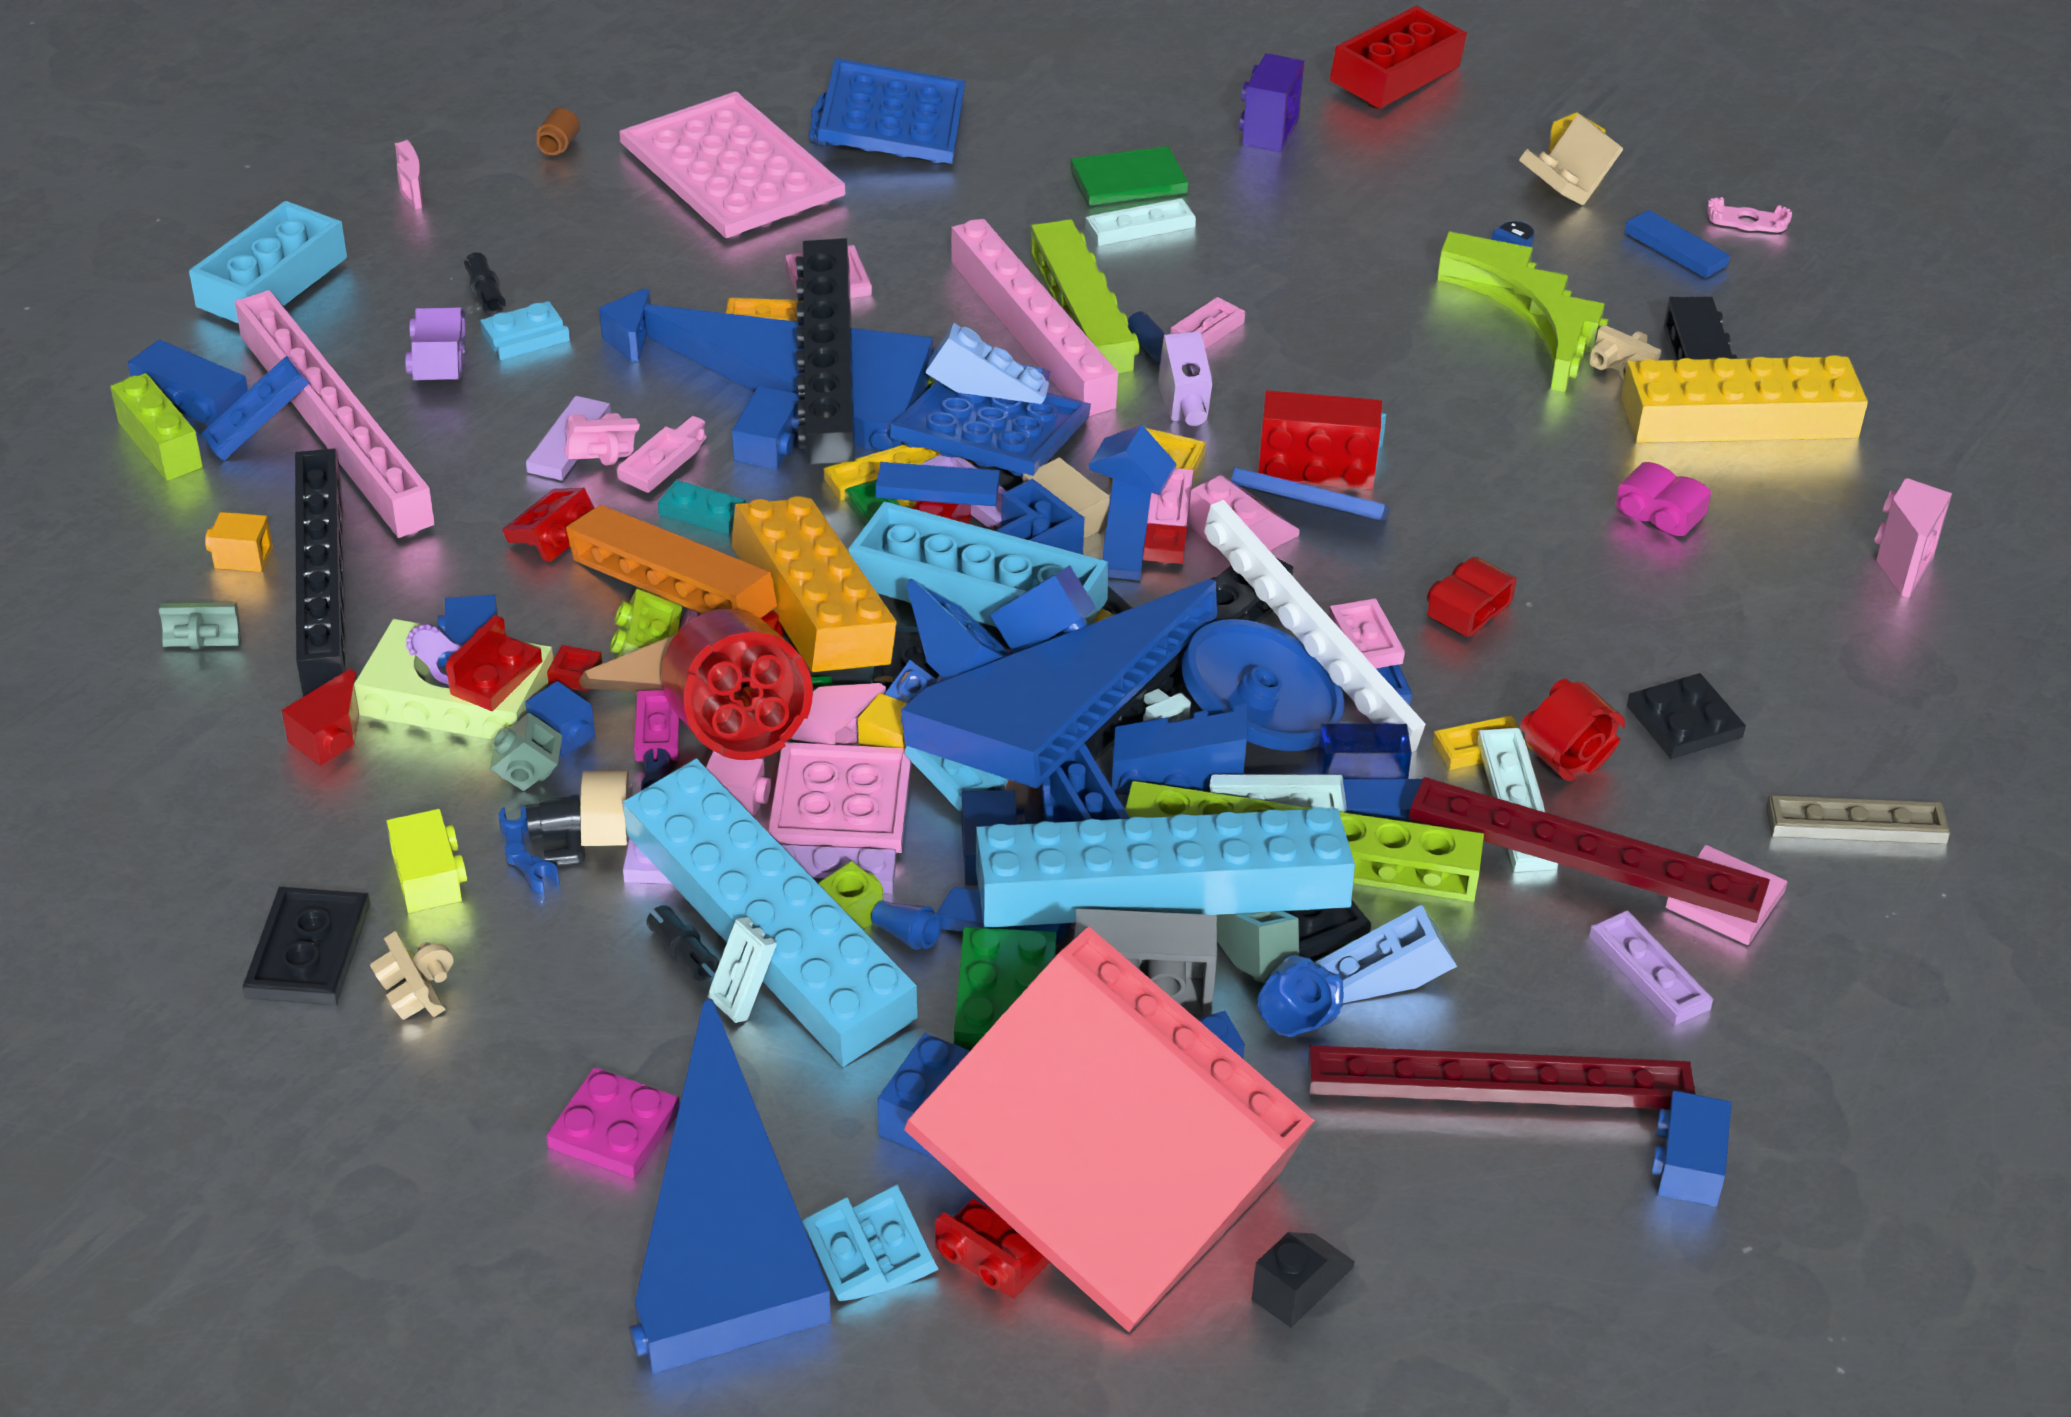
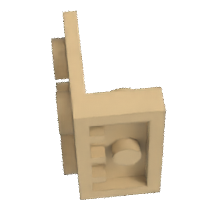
M1577 115L1550 154L1542 151L1538 155L1526 149L1519 161L1560 194L1584 206L1623 151V147L1585 117Z

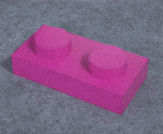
M664 690L637 691L634 742L635 762L643 761L645 752L653 749L654 761H658L657 748L668 751L671 755V761H679L680 718L669 705Z

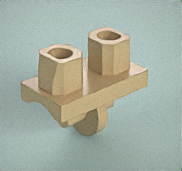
M1604 324L1598 329L1596 344L1591 350L1589 363L1590 366L1599 370L1606 369L1608 366L1618 370L1619 375L1624 381L1627 361L1659 360L1661 350L1647 344V335L1645 333L1637 331L1632 336H1629Z
M396 931L386 936L384 940L390 951L369 965L386 990L406 979V982L386 994L393 1009L403 1020L424 1007L433 1017L445 1011L446 1009L430 980H434L437 983L446 980L447 972L453 965V956L448 947L443 944L431 945L429 942H423L418 946V952L414 954L413 951L407 950Z

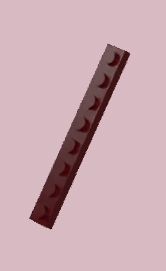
M1427 777L1423 778L1410 808L1409 819L1431 826L1484 833V842L1754 923L1758 921L1770 879Z
M1310 1045L1308 1055L1310 1094L1669 1109L1673 1091L1696 1095L1690 1061Z

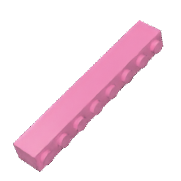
M985 219L970 220L964 224L953 226L951 263L1037 365L1050 371L1049 379L1065 397L1090 403L1089 416L1116 409L1118 371Z

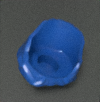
M1288 956L1273 971L1258 995L1257 1003L1259 1005L1258 1010L1261 1012L1260 1016L1271 1030L1276 1031L1281 1036L1293 1037L1317 1030L1333 1022L1337 1015L1340 1014L1344 1000L1343 981L1338 974L1315 964L1310 958Z

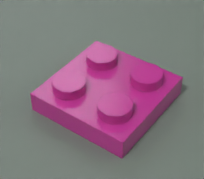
M594 1067L547 1133L548 1148L635 1179L678 1114L680 1099L678 1096Z

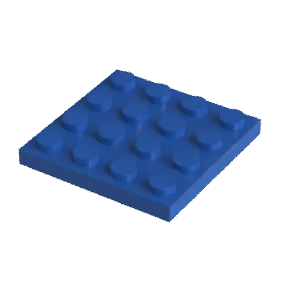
M835 58L817 140L834 146L846 145L858 147L869 152L881 151L892 153L899 157H915L927 159L933 163L944 162L952 164L966 81Z
M936 381L891 424L890 438L902 441L909 447H925L939 451L941 455L946 457L969 459L979 466H994L1009 470L1016 476L1023 477L1024 474L1034 476L1039 467L1046 464L1089 418L1091 404L1047 392L1042 404L957 393L943 383Z

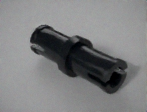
M478 252L471 253L466 257L468 261L464 260V267L471 278V290L475 295L479 296L482 308L486 313L497 314L503 310L501 305H506L505 299L499 290L498 276L490 270L484 254Z
M661 905L656 907L654 910L663 919V922L660 923L650 913L646 920L647 926L662 940L666 953L672 959L680 960L691 972L695 980L705 981L712 976L702 967V964L705 963L716 973L719 961L701 943L699 933L694 927L684 925L669 906Z

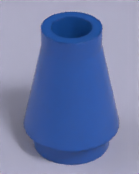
M880 900L875 905L871 916L874 926L884 929L914 950L931 948L937 942L942 929L940 915L934 913L930 906L891 903Z

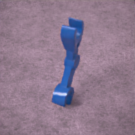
M521 806V817L519 819L508 820L506 819L505 807H503L499 811L498 817L500 830L507 837V845L505 847L506 861L511 865H516L523 872L533 892L544 895L542 878H550L559 886L558 868L552 862L532 856L525 850L523 834L528 831L526 808Z

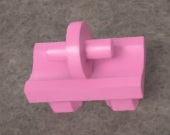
M619 413L605 414L601 419L587 420L583 414L570 415L565 428L567 441L564 454L567 459L600 458L603 465H614L618 457H629L634 453V437L636 432L639 431L640 424L636 418L622 419Z

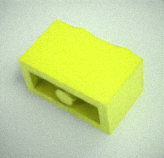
M440 809L386 820L391 851L407 912L411 913L461 902L459 883L467 881L462 855L453 857L452 852L458 851L453 825H444Z

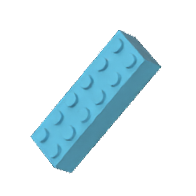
M885 501L849 547L850 555L878 594L911 603L907 583L912 578L962 606L976 621L996 626L990 617L992 613L1069 565L1096 607L1095 610L1084 617L1088 623L1086 626L1093 623L1108 600V561ZM1064 632L1057 633L1052 636V639L1064 635Z

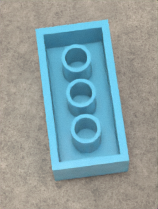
M284 201L189 270L196 307L238 323L234 301L270 290L280 304L285 306L347 258L342 221Z

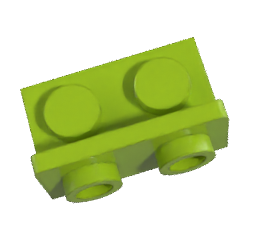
M636 589L629 603L621 602L615 615L614 624L618 625L619 628L615 631L609 646V651L614 653L613 659L676 635L679 630L682 606Z

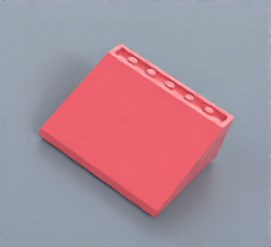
M1088 926L1058 953L909 1118L904 1130L1124 1329L1130 1332L1278 1178L1314 1120Z

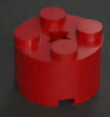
M1564 678L1553 685L1549 692V697L1542 702L1537 710L1531 711L1524 717L1520 729L1525 733L1526 745L1562 779L1574 781L1577 779L1572 774L1581 770L1590 774L1609 759L1619 745L1621 739L1616 735L1619 725L1623 728L1625 727V719L1586 683L1571 682Z

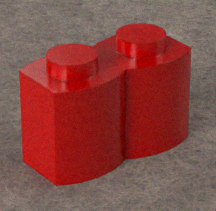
M1472 557L1465 563H1459L1450 576L1442 581H1436L1431 586L1427 594V602H1429L1427 616L1466 637H1471L1480 631L1490 618L1498 616L1510 605L1514 597L1517 577L1479 557Z

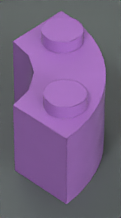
M415 308L416 318H410V338L413 340L411 342L412 352H406L405 356L407 374H412L413 380L460 379L463 373L462 354H465V311L462 308Z

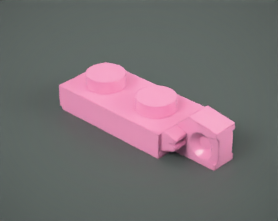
M692 415L677 429L665 426L618 466V479L649 493L700 449L701 444L706 439L705 421Z

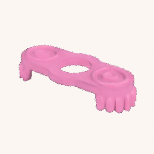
M1717 197L1711 198L1708 201L1707 216L1711 222L1718 225L1737 227L1746 231L1783 232L1787 229L1792 217L1790 209L1781 207V205L1776 207L1774 213L1759 211L1749 207L1724 206L1723 197L1719 199ZM1743 215L1752 216L1757 221L1752 223L1744 222L1738 217Z

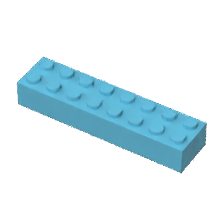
M697 758L622 802L627 836L726 943L735 920L746 917L754 922L753 929L761 928L765 932L764 939L772 938L777 943L763 982L842 1067H845L918 1019L917 985ZM746 941L745 947H744V949H743V952H742V955H741L740 958H742V956H743L744 950H745L746 945H747V941Z
M1315 807L1307 810H1268L1250 813L1224 812L1221 814L1193 816L1181 814L1174 817H1132L1130 819L1117 820L1089 819L1079 822H1041L1038 824L1022 825L996 824L993 826L976 827V874L984 928L1075 923L1076 909L1220 915L1351 907L1355 863L1338 808Z

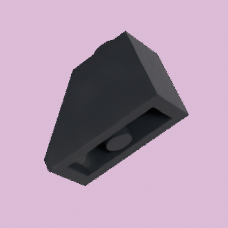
M1287 1232L1256 1261L1251 1300L1292 1328L1354 1268L1355 1261L1316 1234Z

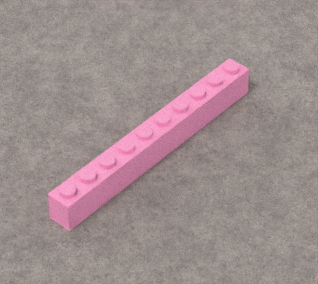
M268 290L234 301L241 338L264 368L269 372L284 357L288 356L309 381V384L290 401L328 449H336L337 461L394 534L400 538L435 525L429 486L272 292Z

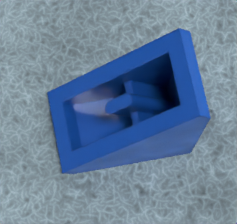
M641 289L599 307L602 338L631 362H639L646 341L647 329L644 306L645 304L651 305L650 289Z
M1141 424L1104 438L1090 461L1088 470L1161 495L1176 469V462Z

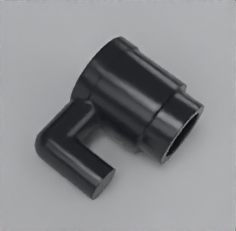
M579 794L539 800L537 804L526 805L530 840L543 839L544 842L566 839L567 848L545 850L544 859L552 862L557 867L581 864L585 859V846H581V802Z

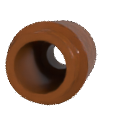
M565 108L553 109L536 132L538 148L550 156L563 153L580 130L578 118L574 113Z

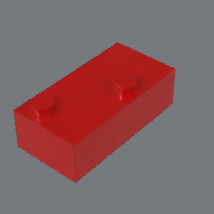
M1416 5L1337 45L1329 80L1367 101L1369 105L1381 109L1460 67L1467 32Z

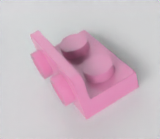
M1376 598L1329 607V617L1375 668L1403 664L1405 650Z

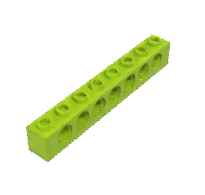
M1132 781L1125 810L1130 818L1174 817L1181 814L1193 816L1221 814L1224 812L1250 813L1268 810H1307L1312 808ZM1339 812L1355 863L1353 884L1474 902L1484 833Z

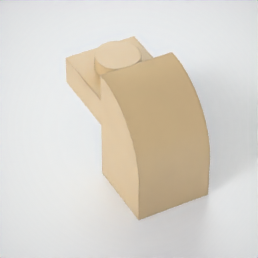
M628 770L583 771L581 783V846L628 844L629 837L627 836L622 803L633 796Z

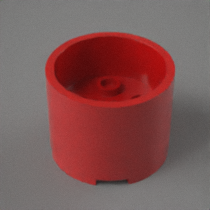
M720 609L704 613L684 625L674 636L666 650L661 674L663 690L669 705L701 743L723 757L735 760H755L772 755L786 746L784 743L794 735L804 718L807 719L813 699V685L805 661L772 627L751 613L736 609ZM746 682L749 686L742 688V695L737 696L734 692L741 690V683Z

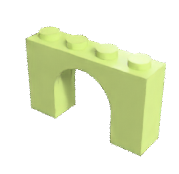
M393 619L354 683L359 715L493 740L504 727L510 728L526 715L525 702L551 686V684H548L547 670L553 662V652L551 646L524 642L541 649L542 663L491 712L450 695L449 688L434 686L424 681L430 670L429 667L416 654L410 655L409 650L406 648L408 633L421 623Z

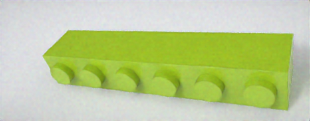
M1072 219L1031 225L1030 255L1049 294L1118 373L1134 371V356L1139 354L1137 335L1135 333L1131 334L1126 314L1124 312L1120 313L1117 307L1116 295L1108 290L1104 272H1099L1094 253L1089 252L1086 247L1083 232H1078Z

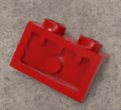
M585 487L552 489L504 527L502 532L508 543H526L528 546L536 545L543 561L551 562L570 547L566 527L593 510L594 506Z
M494 615L483 627L477 629L474 636L458 651L454 652L446 662L450 695L493 712L542 663L541 649L507 636L504 618Z
M974 1198L954 1218L942 1212L935 1219V1248L939 1250L942 1256L952 1263L961 1264L978 1275L980 1280L989 1288L999 1289L1013 1299L1050 1263L1045 1256L996 1212Z

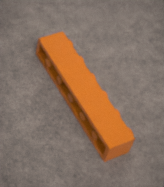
M600 504L566 527L574 561L701 614L720 609H736L762 618L777 607L774 581L770 571Z

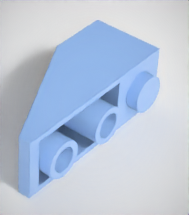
M955 323L952 324L931 355L925 373L957 393L1042 404L1045 400L1049 382L1045 380L1038 370L1022 366L1014 361L1006 350L990 346L982 341L974 330L960 327Z

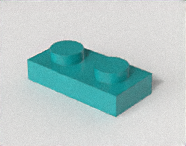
M675 480L658 501V514L729 535L733 530L735 504L746 503V500Z

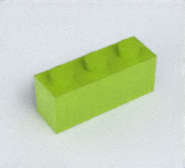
M147 373L128 377L124 381L110 386L118 423L166 481L203 468L196 431Z

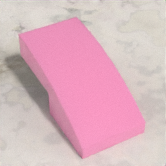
M408 140L395 143L400 192L416 210L422 208L424 198L420 164L413 146Z

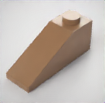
M675 635L586 670L578 680L581 688L626 692L663 690L661 674L663 659Z

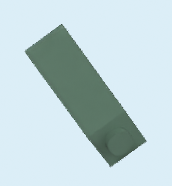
M1284 911L1217 915V942L1235 967L1252 975L1256 981L1267 982L1273 971L1286 957L1299 956L1298 918Z

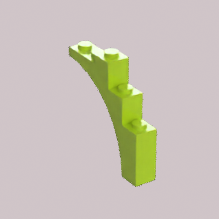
M1449 231L1441 250L1437 280L1463 286L1489 296L1507 306L1527 321L1542 338L1550 354L1553 368L1551 389L1565 392L1569 379L1577 378L1581 358L1584 357V353H1591L1592 348L1596 344L1598 329L1604 324L1608 326L1609 319L1602 318L1605 303L1572 297V291L1566 290L1568 275L1536 269L1537 263L1531 262L1532 247Z

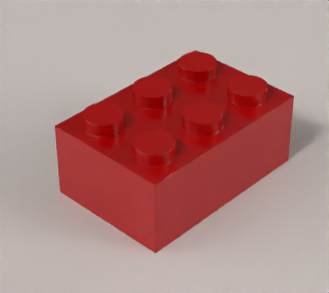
M1266 390L1258 473L1300 484L1373 490L1381 431L1382 400Z

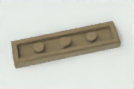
M1769 795L1766 804L1772 837L1947 844L1950 836L1942 802Z

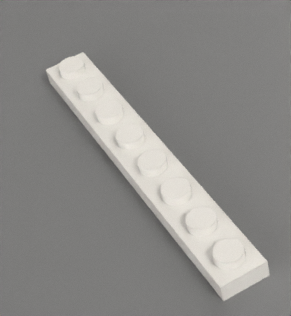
M1224 500L1210 505L1204 529L1208 541L1221 551L1229 560L1232 568L1245 578L1253 587L1257 596L1262 601H1265L1277 614L1283 626L1290 629L1301 641L1308 654L1315 657L1325 668L1333 682L1341 686L1355 702L1358 710L1374 723L1381 731L1383 738L1389 744H1392L1403 757L1416 751L1426 725L1232 508Z

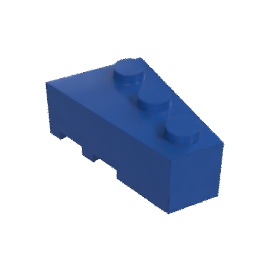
M1248 703L1234 705V711L1209 716L1208 710L1195 712L1194 719L1172 723L1169 722L1167 717L1115 727L1111 788L1115 794L1129 795L1132 781L1211 793L1209 786L1211 775H1244Z
M1085 743L1039 786L1043 822L1060 823L1079 822L1089 819H1130Z

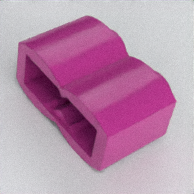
M1642 462L1619 484L1616 507L1622 513L1637 520L1650 521L1663 532L1675 536H1685L1708 513L1711 490L1695 479L1683 476L1677 477L1664 466L1652 462Z

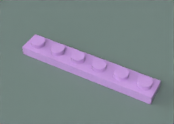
M629 838L623 868L624 882L672 884ZM781 845L817 883L852 861L865 872L872 873L878 878L883 887V894H893L896 850Z

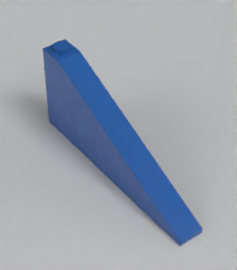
M645 304L644 316L648 338L753 392L756 391L758 386L798 393L797 375H804V373L798 372L797 350L804 349H798L797 326L804 325H798L797 321ZM852 328L854 432L856 445L867 450L884 451L904 445L902 441L890 438L891 424L926 392L931 376L925 373L929 359L934 352L933 337Z
M1207 579L925 688L901 709V723L904 730L905 745L1037 788L1190 643L1199 629L1211 623L1217 617L1216 581Z
M713 999L703 1001L635 1299L637 1324L629 1326L635 1354L637 1357L646 1355L652 1374L831 1322L830 1290Z

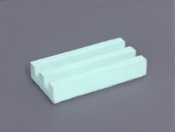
M748 917L735 920L707 997L713 999L714 1003L735 1023L748 1020L777 945L772 938L764 939L765 932L761 928L753 929L754 922ZM746 941H747V945H746V948H745V950H744V953H743V956H742V958H741V961H740V963H738L739 960H740V957H741V955H742L743 949H744V947H745ZM730 984H731L730 990H729L728 995H727V998H726L727 991H728L729 986H730Z

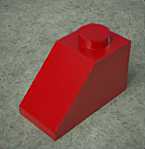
M351 668L282 709L287 741L319 766L341 754L355 743L359 709L354 686L357 677L356 672Z

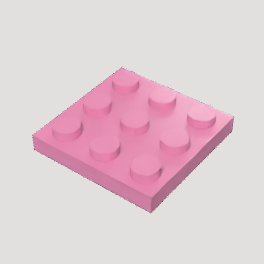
M784 743L786 746L781 750L768 833L780 845L896 850V853L902 852L912 766L911 760L904 754L906 748Z

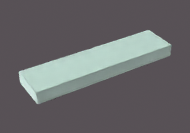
M1520 728L1479 730L1477 742L1480 747L1492 796L1545 812L1522 730ZM1507 848L1513 872L1554 870L1558 867V863Z

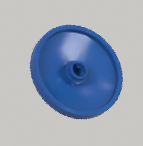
M1240 619L1212 622L1195 633L1184 653L1182 674L1185 684L1203 711L1208 710L1209 716L1234 711V705L1248 703L1247 741L1253 744L1280 751L1312 749L1323 744L1331 737L1343 716L1345 703L1341 686L1336 685L1317 659L1308 654L1301 641L1274 627Z

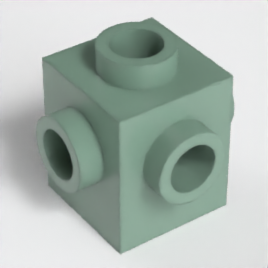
M528 713L510 728L504 727L497 733L491 745L493 755L490 769L502 779L525 791L538 780H545L558 765L562 735L531 713Z

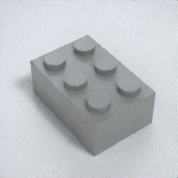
M1076 909L1075 938L1089 926L1196 1019L1212 1014L1217 960V915Z

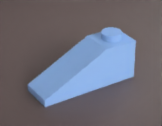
M1423 905L1410 910L1315 962V964L1321 965L1328 971L1340 976L1343 981V1003L1415 989L1457 967L1441 932Z

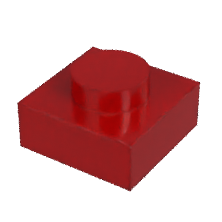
M1147 523L1143 560L1183 564L1187 526Z
M562 645L547 670L548 684L552 685L558 681L567 688L588 692L589 689L581 688L578 680L586 670L603 664L602 652Z

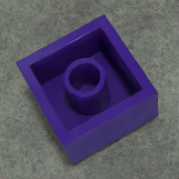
M1265 53L1260 64L1254 65L1250 82L1245 81L1241 94V101L1246 102L1245 111L1243 110L1239 121V130L1243 131L1242 145L1282 152L1299 120L1304 60Z

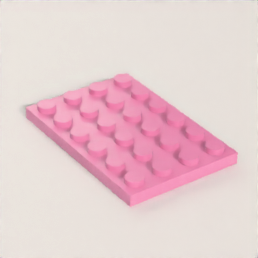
M737 91L620 130V142L725 238L740 235L742 232L758 226L768 225L772 221L798 214L803 210L819 204H826L833 199L845 195V183Z

